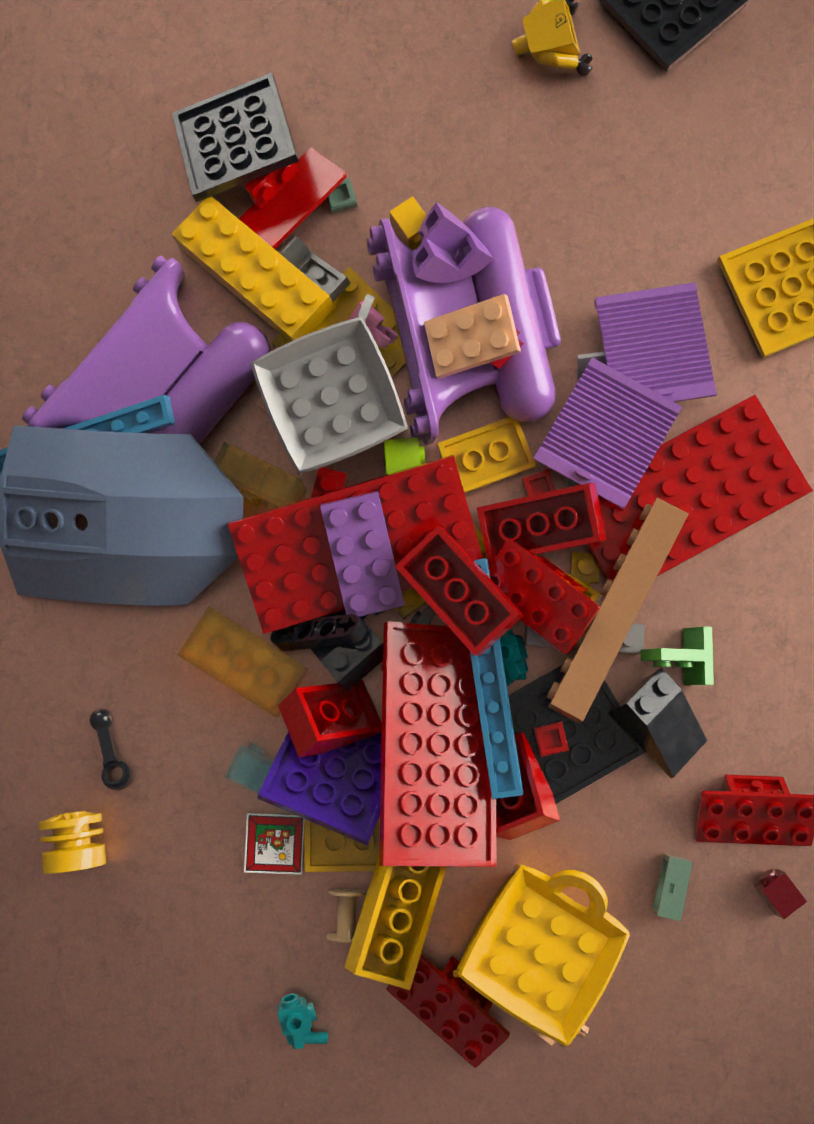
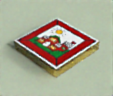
M248 812L244 872L302 875L304 818L294 814Z

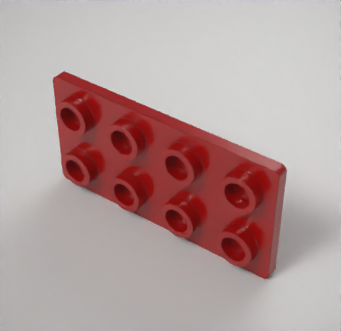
M309 148L299 158V162L251 180L244 186L254 204L239 220L271 247L276 249L347 178V174L318 151Z
M508 539L489 567L490 579L524 615L520 620L563 654L570 653L600 610V606L585 595L588 589L544 556L532 555L512 539Z
M725 774L724 786L726 791L704 790L701 792L695 830L697 842L812 846L814 795L790 794L784 777Z
M420 955L411 989L407 990L389 984L386 990L470 1065L477 1068L509 1038L510 1032L488 1013L493 1004L490 1000L477 992L460 977H453V971L457 969L460 963L458 960L451 956L444 963L440 971L424 956Z

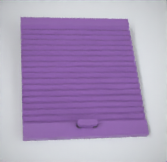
M696 282L595 298L594 306L598 313L607 366L673 402L717 395Z
M591 358L533 460L578 485L596 483L598 496L624 510L682 406L602 362Z

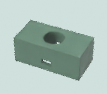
M668 854L663 855L652 912L657 916L681 922L693 864L690 860Z

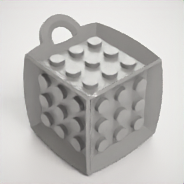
M366 294L357 318L302 336L263 355L255 361H251L250 366L253 369L264 405L284 450L297 471L296 475L301 476L304 472L351 457L402 431H408L409 426H407L393 380L381 352L365 323L375 298L372 295Z

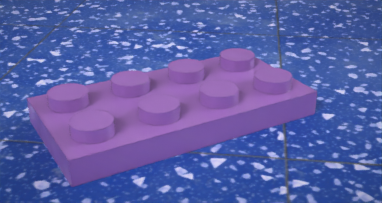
M378 491L320 504L346 614H356L359 617L405 606Z

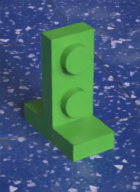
M712 627L683 628V649H641V661H653V667H671V662H675V668H684V685H714Z

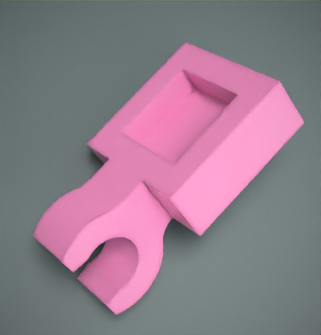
M363 301L359 302L348 320L357 318ZM371 306L365 323L376 343L385 349L389 343L392 345L398 335L391 328L381 325L385 318Z

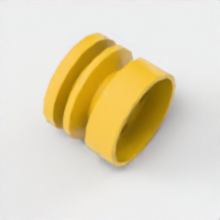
M77 811L54 815L45 821L38 822L39 830L53 829V834L39 837L40 842L54 843V849L41 853L44 874L70 872L106 864L105 844L91 843L90 837L103 833L102 827L89 828V823L102 821L101 813Z

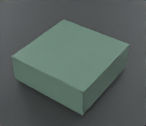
M346 178L327 197L331 214L357 207L350 178Z

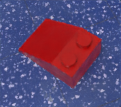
M360 680L349 691L339 683L295 688L278 704L299 758L323 754L382 733L381 720L363 680Z
M523 732L515 734L523 795L496 799V837L507 840L518 838L560 821L553 793Z

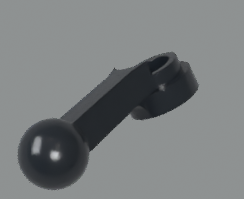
M101 708L95 710L90 716V725L97 731L103 755L101 778L104 785L109 789L119 791L130 784L132 771L126 763L119 761L110 729L113 717L108 710ZM116 767L122 768L123 775L121 779L116 782H110V771Z

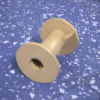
M358 888L329 889V895L338 896L337 933L327 934L326 939L333 942L350 943L355 934V896L366 895V890Z

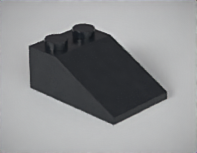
M344 609L322 617L346 615V611ZM367 624L365 636L355 644L311 649L337 682L347 691L383 661L384 643ZM333 627L327 631L325 636L332 631ZM308 631V632L303 636V638L306 637V636L309 634L310 631Z
M663 668L646 677L611 712L670 778L675 777L707 742L682 689Z

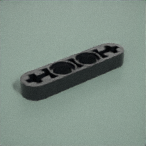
M356 614L315 618L272 631L270 640L281 651L350 645L359 642L365 636L367 626ZM333 627L332 631L325 636L327 631ZM308 631H310L309 634H308L306 637L303 638V636H304Z

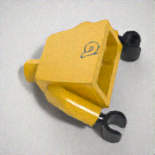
M539 0L529 14L523 18L526 34L512 40L516 55L519 56L530 51L535 61L539 64L563 69H576L582 76L589 75L593 67L585 66L584 63L589 64L593 58L587 53L578 59L577 55L580 54L571 18V15L576 13L579 3H573L574 0Z

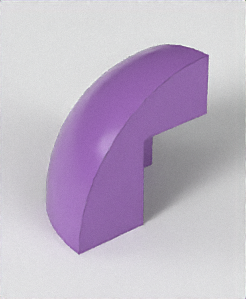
M436 202L420 227L419 234L423 238L420 247L413 251L412 262L416 277L434 283H449L474 275L487 266L494 258L478 237L463 222Z

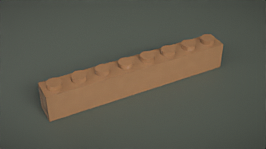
M656 498L652 506L646 504L639 517L643 521L640 529L634 528L626 542L630 546L627 554L621 553L613 567L618 572L613 581L607 579L600 592L601 595L605 596L600 604V610L591 621L587 632L584 631L575 644L578 649L574 657L572 658L568 655L560 671L564 673L560 684L554 682L547 695V698L551 699L548 705L549 708L579 724L583 722L689 513L659 498Z

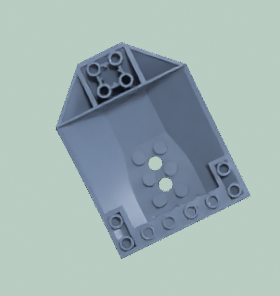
M13 426L0 477V547L17 595L121 605H188L238 558L228 522L243 518V495L191 434L130 433ZM51 512L58 518L57 527H54L49 521ZM78 514H82L87 518L88 526L85 530H81L76 526L75 518Z

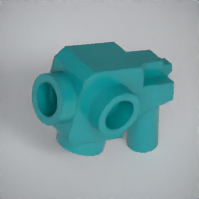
M508 630L500 638L507 687L516 680H526V673L529 671L526 663L528 654L523 637L514 635L512 630Z
M295 993L284 996L277 1006V1013L288 1045H292L293 1049H304V1044H327L328 1032L311 1031L310 1029L312 1021L317 1020L313 1002L307 1004L306 998L298 997Z

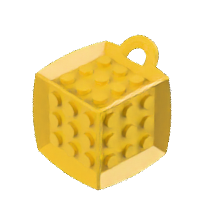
M520 863L514 866L513 873L481 919L457 969L453 971V977H460L477 992L514 1018L556 1041L561 1047H567L583 1027L602 996L630 935L629 931L618 920L606 912L608 905L606 893L602 886L588 874L577 870H562L550 877ZM577 887L583 890L589 897V908L566 896L562 892L563 889Z

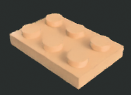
M505 294L424 321L436 377L440 379L521 352L509 299Z

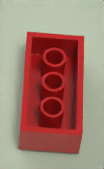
M596 483L581 484L477 507L488 564L494 561L508 539L514 540L532 555L607 540Z
M437 526L395 565V568L474 656H481L524 616L448 531L440 526Z

